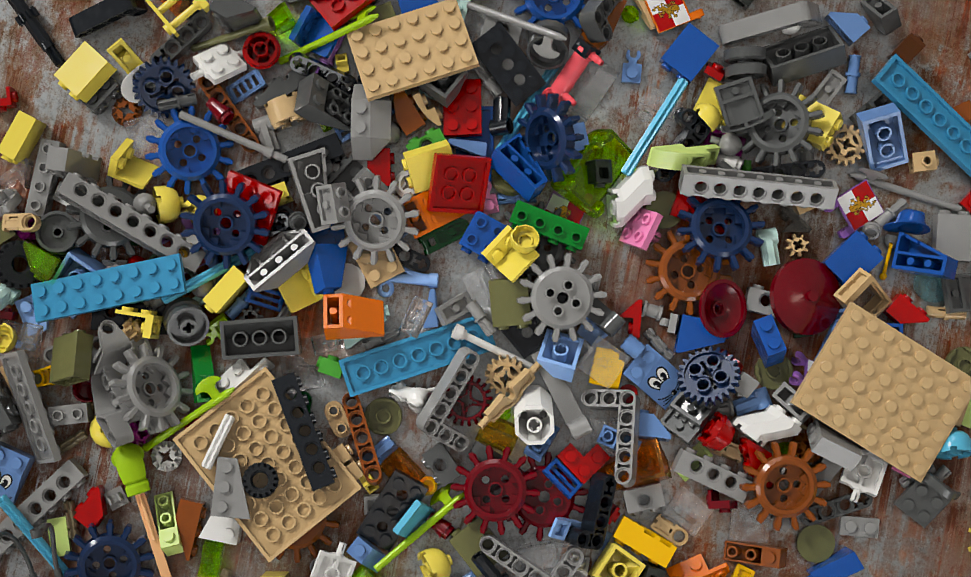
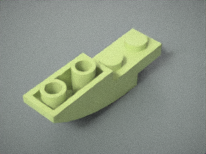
M683 144L651 147L646 164L651 167L680 171L682 164L705 167L707 165H715L720 147L716 144L685 147Z

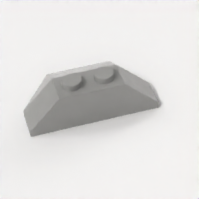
M354 84L351 98V147L353 161H373L391 141L392 102L386 96L368 102L363 84Z
M305 229L281 232L267 243L259 254L255 253L251 257L247 273L244 275L245 281L254 292L278 288L308 264L316 242Z

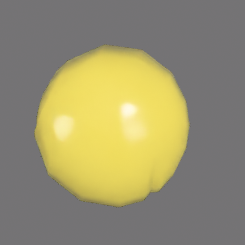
M700 103L696 106L694 111L698 113L710 127L711 132H713L721 121L719 110L714 105L708 103Z
M526 224L516 226L510 233L511 245L520 253L534 251L540 242L538 231L533 226Z
M3 323L0 325V353H6L16 346L18 336L10 325Z

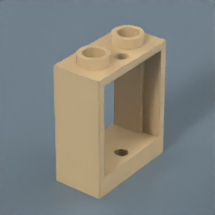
M859 268L833 295L841 306L846 308L849 302H854L869 286L875 296L863 309L876 317L892 303V300L875 278L862 268Z

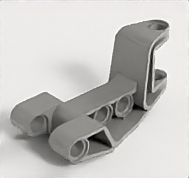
M104 320L98 327V336L93 338V343L99 342L100 348L98 350L94 347L92 348L91 388L96 420L111 446L116 448L134 441L133 431L129 424L140 421L141 417L135 415L134 418L125 422L123 417L129 410L126 403L124 402L121 405L112 404V401L122 396L121 388L108 386V382L114 379H122L123 375L112 368V365L118 361L126 365L127 359L123 352L130 349L132 345L129 338L115 322ZM109 326L113 332L107 334L103 331L102 327ZM164 416L163 421L166 430L169 427V423ZM150 420L149 427L146 429L151 435L156 433L153 420Z

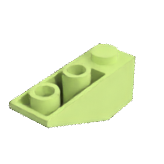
M173 491L154 495L160 548L167 556L183 553L184 550L176 522L177 505Z

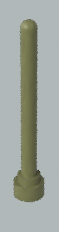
M266 16L258 24L193 44L191 50L197 52L258 31L268 33L275 30V22L271 16Z

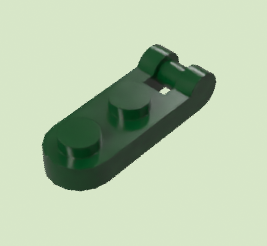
M459 218L418 238L419 244H422L425 249L423 251L425 256L460 240L469 222ZM432 238H434L437 243L433 246H431L429 240Z

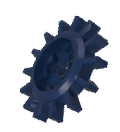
M546 94L535 95L536 104L533 102L525 103L524 105L530 117L518 118V123L526 128L525 135H522L521 140L531 150L530 155L534 161L538 162L548 179L547 182H552V178L554 183L565 181L563 172L565 175L576 172L570 159H582L583 157L580 152L574 149L575 142L584 139V135L575 134L573 125L580 120V116L568 117L567 112L571 102L560 101L558 106L559 94H548L547 97Z
M222 178L219 180L220 192L216 194L213 193L210 185L206 182L201 185L202 191L206 196L205 200L201 201L193 194L186 198L197 209L195 213L189 211L180 213L181 218L193 221V228H187L181 232V236H196L199 242L192 246L190 252L194 254L202 247L207 249L209 254L206 257L205 264L208 266L214 261L216 254L223 255L224 269L231 267V255L237 254L240 262L245 265L249 262V258L244 251L247 246L258 254L264 249L253 239L255 234L260 236H268L270 234V230L257 227V220L264 219L270 214L269 211L264 210L255 213L252 205L259 201L261 197L259 193L251 196L248 201L241 197L245 189L246 183L244 182L236 186L235 193L227 191V179ZM216 208L221 210V215L216 214ZM236 210L240 212V217L235 216L234 212ZM223 218L230 219V228L223 227L221 223ZM214 228H219L220 234H216ZM238 230L239 236H235L233 231Z
M694 196L688 197L686 201L695 211L694 213H689L685 210L678 212L677 217L689 221V227L678 228L676 235H690L692 242L687 243L682 252L687 253L696 248L701 254L696 259L695 265L699 267L704 263L706 257L714 259L713 272L718 273L722 266L721 261L728 259L732 271H736L739 268L736 255L740 253L748 262L755 258L746 246L749 243L756 247H761L764 243V240L752 236V230H760L765 226V221L751 222L749 216L756 212L759 208L758 204L744 209L740 205L741 200H723L722 198L712 197L710 199L704 198L705 201L700 203ZM710 219L712 223L707 224L705 220ZM724 220H729L730 225H727ZM717 225L722 226L724 234H717L714 227ZM707 237L712 239L711 243L706 241ZM725 238H729L731 243H727Z
M113 519L108 520L106 525L107 533L99 534L97 527L93 523L89 524L88 531L92 538L88 542L75 534L72 541L82 548L81 552L66 551L64 555L65 559L77 562V567L64 570V577L76 575L79 577H111L109 575L110 572H115V577H139V575L153 577L154 570L141 567L142 561L154 559L153 551L140 553L138 549L147 541V536L144 534L134 542L129 539L128 536L132 531V524L130 523L124 527L122 534L114 533ZM109 546L111 550L105 551L104 547ZM126 556L127 560L121 561L120 557ZM107 558H112L115 560V565L107 567L104 561ZM99 562L100 566L94 567L93 563Z

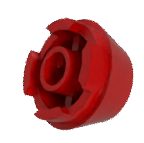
M256 32L250 35L244 42L243 57L253 68H270L280 57V43L270 33Z
M717 411L714 413L716 417L708 421L700 432L702 434L701 437L699 436L697 439L702 442V446L720 451L732 442L736 429L727 415Z

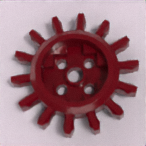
M487 445V460L482 462L479 461L474 452H470L468 454L469 459L474 463L475 467L469 471L465 467L458 465L455 469L459 474L466 476L465 484H451L450 489L464 491L465 496L464 499L457 500L453 507L457 509L465 505L469 506L471 512L464 519L466 525L472 522L475 516L482 518L483 522L480 526V533L485 534L489 521L497 522L499 534L504 535V520L511 518L514 525L520 529L523 525L516 513L520 509L525 510L528 514L535 513V509L525 503L526 496H540V490L527 489L526 481L538 476L537 471H531L523 475L520 467L526 463L527 457L525 455L520 457L515 464L509 462L508 457L511 453V447L506 446L503 450V456L500 459L494 458L492 446ZM504 475L509 478V481L506 483L501 480V477ZM484 476L489 477L488 483H483L482 478ZM491 485H500V494H492L490 492ZM504 495L509 496L510 500L508 502L502 500ZM484 496L490 497V501L488 503H485L483 501Z
M548 451L544 456V465H536L535 460L527 456L530 468L526 471L520 468L523 475L531 471H537L538 476L536 478L526 481L527 489H537L540 492L547 491L550 494V498L546 502L540 501L538 496H526L525 503L535 509V513L528 514L523 509L516 513L517 516L524 520L523 526L519 529V534L523 535L526 533L529 525L536 526L537 541L542 540L543 529L552 527L556 517L571 519L569 514L572 510L584 513L585 507L574 503L575 496L588 494V489L580 488L571 499H568L554 484L549 488L545 486V482L549 479L542 473V470L552 460V454ZM557 467V471L573 486L570 479ZM509 479L502 480L504 483L509 481ZM504 496L502 497V500L504 502H508L510 498ZM555 498H559L561 500V503L559 505L554 504L553 501ZM539 506L543 507V512L537 513L536 508Z

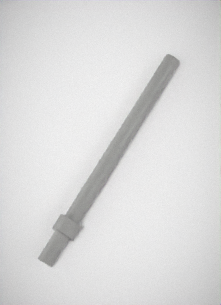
M184 111L179 113L178 118L260 152L264 157L274 158L283 163L287 162L288 156L275 151L273 147L268 145L265 147Z

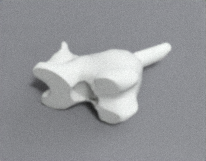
M402 380L392 384L388 392L390 393V398L397 402H407L409 409L418 413L422 411L435 387L427 389L409 387Z

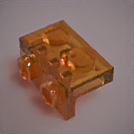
M398 447L380 464L381 470L388 478L395 468L418 481L426 475L401 447ZM400 490L403 494L407 493L404 490Z

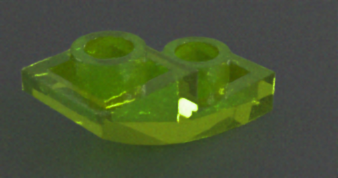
M205 539L198 577H218L224 543Z

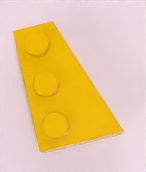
M622 514L612 532L616 543L622 546L625 544L630 546L632 552L639 556L643 554L648 557L647 560L655 565L660 564L665 568L677 549L676 545L624 514Z

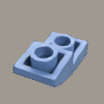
M604 424L596 442L616 450L617 430ZM629 435L624 437V443H628L631 440ZM638 440V450L642 443L640 440Z
M554 425V433L543 445H527L523 453L541 462L560 428Z

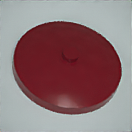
M810 258L789 261L776 272L771 283L770 304L774 316L786 330L794 334L814 335L821 333L834 322L838 315L840 303L833 295L839 289V284L832 271L820 261Z

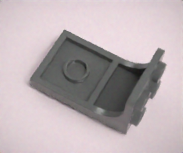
M1 373L0 438L2 437L1 434L17 430L19 428L18 425L22 423L17 405L11 399V391L2 382L3 376Z

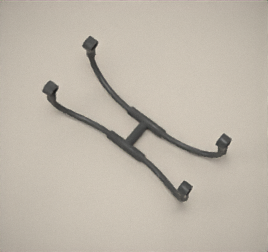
M43 523L39 527L31 529V538L36 539L42 537L43 533L49 528L55 577H63L62 570L58 564L53 525L51 523ZM0 531V539L2 536L8 537L20 550L30 573L29 577H37L29 556L20 541L13 534L7 531Z

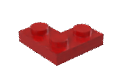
M571 443L556 456L582 484H585L611 458L598 444L583 456Z

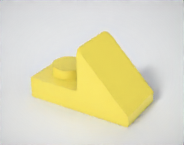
M122 38L107 49V52L127 74L143 64V61Z

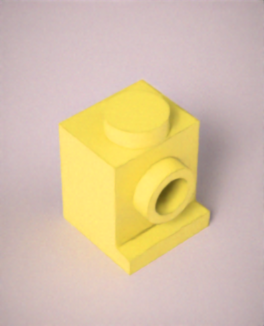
M285 181L272 185V187L283 191L279 206L294 201Z

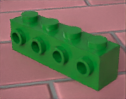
M517 200L509 223L512 224L511 228L514 229L516 226L525 224L533 226L538 231L539 237L548 238L547 242L556 246L559 243L566 246V250L574 253L577 250H582L590 230L588 227L520 200Z

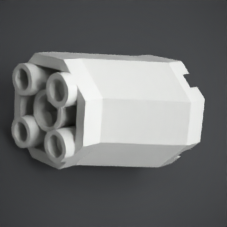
M637 166L631 176H626L616 187L608 188L607 192H610V195H606V209L608 218L612 217L613 222H610L612 227H623L643 205H651V202L656 200V192L653 189L655 174L653 170H649L648 166Z
M529 385L523 391L520 400L513 406L515 434L527 445H543L554 433L552 396L540 385Z
M778 404L769 405L764 411L736 416L731 421L738 431L751 441L755 440L757 445L762 448L768 441L796 436L802 430L800 427L802 423L793 416H786L785 413L787 411Z

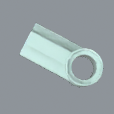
M776 227L756 230V237L764 240L763 245L760 247L763 267L780 264L777 247L779 239Z
M1 283L0 311L8 304H15L14 302L19 299L22 292L19 289L6 287L7 285Z

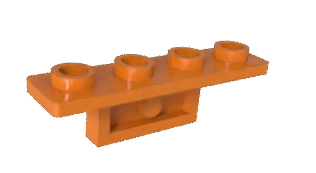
M701 553L666 569L669 577H725L730 572L727 562L709 570Z

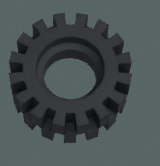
M263 462L254 463L245 470L242 484L245 491L252 497L265 498L275 492L278 487L279 478L271 465ZM257 473H264L268 477V484L263 488H257L253 484V477Z

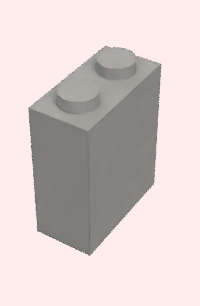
M939 210V213L933 214L931 247L958 260V262H971L970 212L958 211V214H951L950 210Z
M817 419L808 425L806 432L811 452L850 471L855 468L862 458L858 444Z

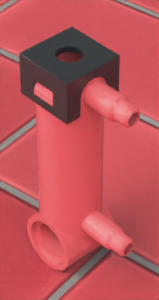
M580 37L572 47L574 50L573 54L551 87L544 89L542 94H546V97L548 94H559L558 106L560 101H570L572 106L577 104V101L569 95V92L590 61L599 66L604 64V61L599 57L601 51Z

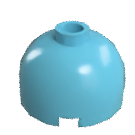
M954 427L938 453L937 459L952 460L951 457L958 456V459L970 457V436Z

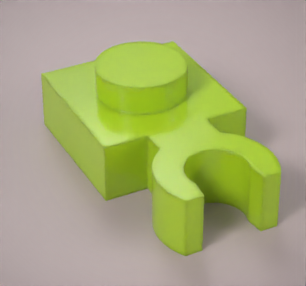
M221 313L209 324V331L206 335L210 337L206 340L208 346L213 344L216 337L221 340L219 321H230L224 313Z

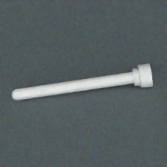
M456 324L452 331L451 338L457 341H469L498 356L501 355L502 358H506V355H509L511 360L513 357H516V362L522 361V367L527 369L533 365V363L468 333L465 327L460 324Z

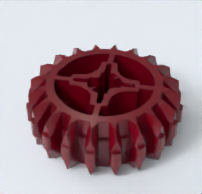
M472 375L470 381L467 382L465 394L458 397L461 399L462 397L465 398V395L470 391V399L477 403L472 402L464 410V402L457 399L456 402L462 405L461 415L456 413L452 407L451 413L448 414L447 418L449 419L454 416V424L460 419V426H463L464 421H467V425L470 427L471 420H474V423L477 425V418L480 417L482 419L484 417L482 413L486 410V407L491 405L487 403V400H493V397L486 396V394L491 392L490 389L484 391L483 388L487 386L486 382L481 386L479 385L481 378L474 382V375ZM473 386L480 390L483 401L473 398ZM469 407H482L475 415L466 417Z

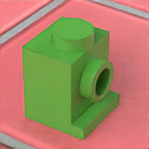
M329 354L328 357L319 356L316 367H319L318 372L341 379L343 374L338 362L339 358Z

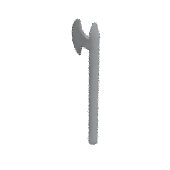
M470 1L467 3V9L544 35L541 45L533 44L535 52L548 59L559 57L560 53L553 49L552 44L553 39L567 40V37L561 33Z
M858 169L866 175L849 173V176L857 181L862 182L867 179L869 185L958 213L962 209L960 205L879 180L877 178L889 179V177L873 169Z

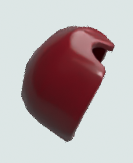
M91 377L88 381L72 386V394L82 403L93 402Z

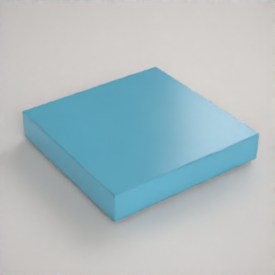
M415 500L393 528V531L397 535L407 538L426 522V519L431 513H434L435 509L428 504Z

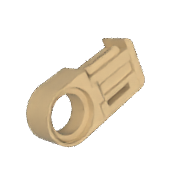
M32 213L3 215L2 231L8 233L12 230H19L24 233L36 232L41 227L40 217ZM34 218V225L29 228L28 221Z
M733 442L720 451L706 447L711 453L718 456H724L734 461L737 460L736 463H741L742 461L739 445Z
M658 513L650 524L651 529L675 545L682 546L688 541L686 530L665 517H661L662 514ZM677 531H682L685 535L681 542L674 540V534Z

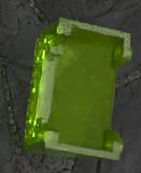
M596 129L591 131L587 135L589 145H585L584 150L578 151L583 155L582 159H570L576 172L565 175L563 172L565 181L555 183L552 181L551 187L558 194L591 218H598L604 213L605 204L602 200L608 193V188H612L620 175L623 174L621 169L633 152L612 129ZM594 159L611 160L613 183L605 184V188H594L593 184H588L586 161Z

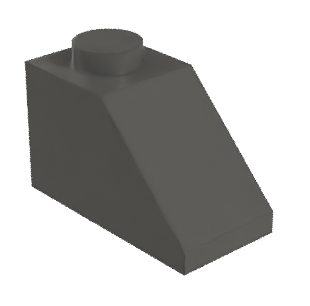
M887 0L860 1L861 6L874 26L884 35L902 26L898 9Z

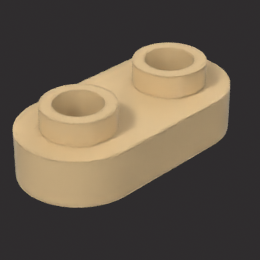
M338 401L327 403L324 413L333 433L340 438L348 436L351 430L343 405ZM332 407H335L337 409L336 414H332L330 412V409ZM341 424L345 426V431L343 432L338 429Z

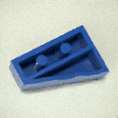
M518 133L494 150L491 156V167L527 202H530L541 194L548 179L538 162L534 161L530 155L531 150L529 147H526L521 140L522 135Z
M899 231L891 266L892 269L902 273L955 279L958 260L911 235Z

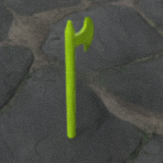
M368 6L350 19H357V21L278 59L279 64L283 65L289 62V57L294 52L306 54L373 22L379 17V14H368L376 6Z
M210 376L198 383L195 393L198 395L206 392L212 399L181 419L180 424L169 427L142 446L143 450L148 452L228 398L235 388L232 387L220 393L215 385L221 379L219 376Z
M451 484L438 489L430 500V506L439 501L445 506L373 566L375 570L379 572L450 512L457 500L464 499V492L452 499L449 495Z

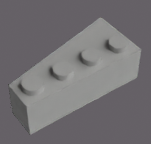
M325 147L288 158L287 163L304 214L307 217L310 232L315 233L330 228L331 224L321 225L315 188L316 186L328 185Z

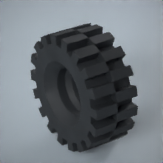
M16 240L0 247V282L7 285L6 287L22 289L30 287L31 284L41 279L40 276L45 272L43 271V267H45L43 259L45 257L41 255L40 248H36L35 244L28 243L25 240ZM16 257H22L27 262V267L23 272H17L12 267V262Z

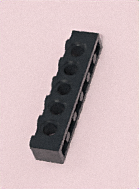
M336 133L282 153L288 156V158H292L325 147L329 151L328 156L325 157L326 164L330 162L332 164L339 163L345 157L344 150ZM274 158L236 171L248 177L255 176L257 181L269 186L283 181L287 183L289 178L292 177L290 171L285 172L283 170L285 163ZM273 169L275 171L274 177L267 179L266 172Z
M293 372L271 380L312 490L316 491L334 484V479L337 478L334 467L330 468L327 460L330 459L327 448L322 449L320 444L324 440L320 430L316 431L313 424L317 422L313 412L309 413L306 407L310 403L307 395H302L300 387L303 385L299 375L295 377ZM289 390H295L297 397L289 400L286 398V393ZM302 408L304 415L301 418H295L293 416L294 409ZM301 427H310L311 433L308 436H302L300 434ZM310 444H315L318 447V451L314 455L307 453L306 449ZM317 462L325 465L322 473H316L313 469Z

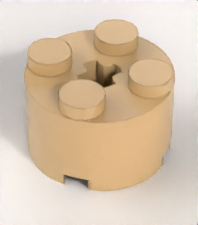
M298 91L291 92L293 95L291 97L284 94L264 104L274 129H287L292 126V122L297 121L299 123L306 120L294 112Z

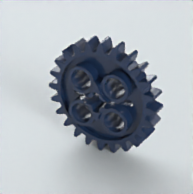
M160 56L159 62L152 58L151 65L146 61V68L140 66V73H135L136 79L133 80L135 87H133L132 92L136 93L134 99H140L138 106L145 105L144 112L150 109L151 116L157 112L158 118L162 114H165L166 118H168L170 109L159 111L157 106L158 98L169 99L174 98L176 94L180 96L195 93L193 89L196 88V83H192L193 79L189 76L190 69L184 71L185 64L183 63L178 66L177 59L171 63L170 57L167 58V61H163L162 56ZM164 72H169L171 76L169 78H165L161 74ZM148 82H152L156 86L153 88H148L145 84H147ZM176 87H180L183 89V91L180 93H176L173 91V89ZM183 107L180 110L174 108L176 111H183Z
M712 346L709 347L708 351L704 347L702 352L694 349L695 355L688 353L689 360L683 358L684 365H679L680 371L677 372L679 378L677 381L681 392H684V396L689 397L691 402L697 399L698 405L702 401L705 402L706 406L711 401L716 406V400L724 403L723 397L730 399L729 392L735 394L734 387L740 386L738 380H741L739 374L741 371L740 367H737V360H734L732 354L728 356L727 350L721 353L720 347L713 351ZM701 363L705 364L709 375L712 377L717 389H714L712 387L709 377L705 374V370L702 367ZM711 363H717L714 366H710ZM694 371H700L697 374H692ZM720 378H726L724 381H718ZM703 386H708V388L704 390L700 389Z

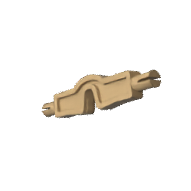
M536 361L529 369L524 368L508 384L510 395L506 397L504 394H498L491 405L483 412L485 416L477 425L483 430L490 421L494 423L507 409L513 407L520 400L523 391L535 380L534 374L542 366Z

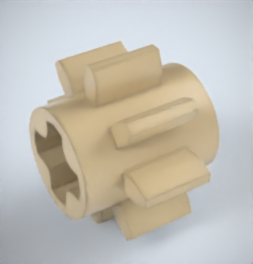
M792 234V240H785L788 246L784 250L789 249V256L797 253V256L801 257V251L808 252V249L805 247L809 241L803 240V234L799 238L796 237V234ZM799 242L798 246L800 248L795 250V245L793 243Z
M131 317L122 324L124 327L122 331L130 341L134 339L135 342H138L143 338V333H141L142 321L138 318L133 320Z

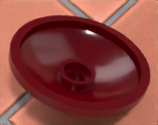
M727 279L715 280L708 284L701 294L699 301L701 322L705 329L713 336L727 338L735 335L742 328L746 319L747 305L745 296L740 287L733 281Z

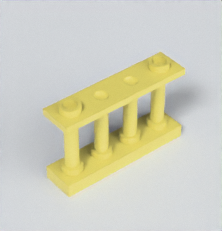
M145 0L165 23L162 27L169 35L174 34L176 37L180 35L175 29L193 13L201 9L206 13L210 11V4L206 0H194L191 6L169 23L162 14L179 0H167L158 8L150 0Z

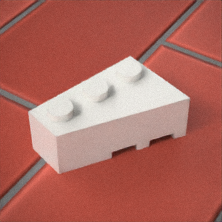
M210 516L198 538L237 545L240 543L243 529L234 518Z

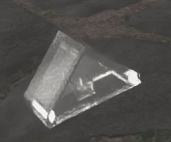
M325 333L310 337L315 356L344 349L342 339L326 340Z

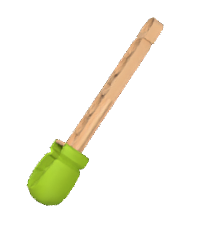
M133 443L119 446L112 453V464L117 468L118 474L126 486L127 497L135 496L160 576L172 577L165 553L160 548L159 535L145 492L151 490L148 478H146L143 460L144 450L139 445Z

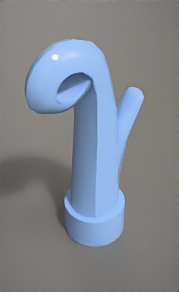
M403 266L406 274H399L378 285L377 292L382 297H390L394 292L393 283L438 288L439 273H420ZM385 284L389 286L388 292L383 291Z

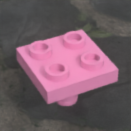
M640 208L627 222L619 241L647 251L651 242L657 243L659 241L658 238L654 237L655 235L661 238V233L656 230L663 216L657 212Z

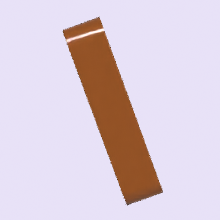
M199 78V86L208 99L216 98L218 94H223L224 99L221 103L235 111L233 119L227 124L231 132L261 144L221 84L214 85L212 83L210 87H205L204 83L207 78ZM245 125V132L238 134L237 127ZM241 145L243 149L249 154L255 155L259 153L253 149L249 150L248 147Z
M349 393L343 396L342 403L367 483L377 486L382 482L383 474L358 395L350 397ZM355 399L357 402L355 406L349 407L347 406L348 400ZM355 417L362 418V422L358 425L353 424L352 420ZM366 435L368 439L364 443H359L357 441L358 437ZM371 453L373 454V459L371 461H364L363 456ZM373 471L379 473L378 478L375 480H371L368 477Z

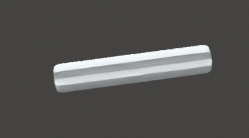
M225 414L201 464L202 467L208 470L212 469L235 420L233 416Z

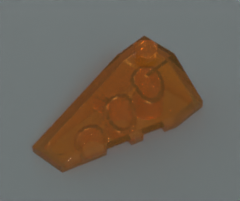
M658 438L641 443L637 456L636 482L629 488L672 478L668 459ZM624 455L623 462L629 461L630 457ZM615 461L598 471L614 476ZM625 473L622 476V482H626L629 479V473ZM617 483L615 491L628 489Z

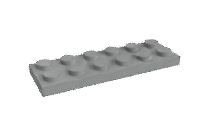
M24 349L0 355L37 464L61 460V450L56 444L54 430L49 424L48 412L42 404V395L37 389L35 375L29 366L28 355L24 352Z

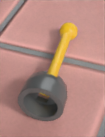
M890 234L885 236V245L888 247L883 271L879 275L881 280L887 278L888 263L892 249L896 248L898 236Z

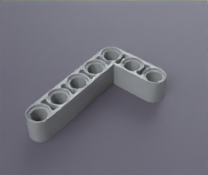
M800 1L722 24L718 27L722 45L725 46L797 25L811 28L823 23L818 4L811 1Z
M466 346L459 348L416 420L417 427L426 435L458 452H463L468 448L469 440L461 432L445 424L444 421L480 361L479 354Z
M539 351L531 354L534 363L537 360ZM541 367L538 371L573 439L577 441L592 433L593 430L586 417L582 414L567 382L552 377Z
M586 390L583 392L581 400L591 410L618 411L614 477L616 482L623 487H632L636 482L640 398L631 390ZM596 396L595 401L589 404V398ZM614 396L613 403L607 404L608 398ZM633 396V402L626 404V399ZM632 415V421L626 424L625 418ZM631 434V440L628 443H624V437ZM629 453V461L623 462V456ZM629 473V479L626 482H622L623 474Z
M485 534L480 538L479 547L483 553L518 577H531L535 572L540 573L542 577H562L558 574V571L563 567L569 569L568 575L564 577H573L584 560L582 550L577 546H571L563 554L551 574H549L494 535ZM491 539L494 545L491 548H485L482 544L483 541ZM506 550L510 553V556L507 559H501L499 552ZM573 551L579 552V559L571 560L569 558L570 553ZM522 561L526 564L524 570L519 571L515 568V564Z

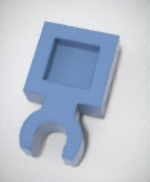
M627 50L626 59L628 63L622 64L621 83L640 84L642 64H637L641 56L640 51H637V56L632 58L630 50Z

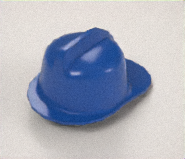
M912 209L901 211L895 222H890L883 226L885 231L894 233L901 231L909 234L923 235L930 232V227L926 225L925 214Z

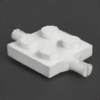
M225 42L193 56V63L199 70L190 73L191 79L195 81L205 77L214 85H217L246 71L247 64L241 59L243 57V49L234 51Z
M860 449L862 458L852 471L843 468L839 479L840 483L853 489L850 501L858 503L860 493H866L873 497L877 496L888 465L884 460L863 449Z
M339 541L336 552H327L320 549L310 577H352L357 562L343 555L347 544Z

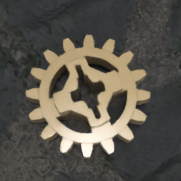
M843 124L839 131L836 130L833 135L832 144L830 147H826L828 151L825 152V155H831L829 161L835 159L836 165L842 162L843 166H847L848 161L852 165L855 163V159H861L859 154L865 153V150L862 149L863 143L861 136L858 135L859 129L854 131L853 125L847 128L846 124ZM839 133H844L842 138H836L835 136ZM844 141L846 142V146H848L846 149H843L844 145L841 144ZM847 152L854 153L851 157L845 158Z
M499 355L498 361L493 358L492 365L487 364V370L485 371L487 378L485 382L489 384L490 390L495 388V394H498L500 391L504 395L506 392L510 394L508 384L525 367H522V361L516 362V357H513L511 360L509 355H506L505 359ZM505 371H507L508 374L506 380H504Z

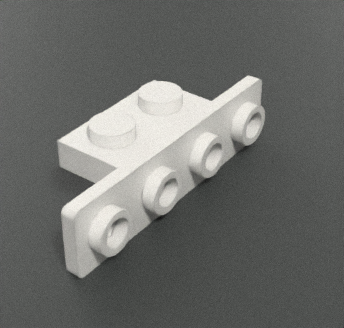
M264 357L251 369L245 360L239 359L220 376L221 379L216 382V388L220 393L232 387L236 390L264 367L271 371L275 365Z

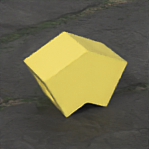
M347 53L336 54L337 69L347 74L350 73Z
M370 473L368 476L369 479L375 480L373 475ZM365 476L359 478L369 494L380 488L379 485L372 486L368 484Z

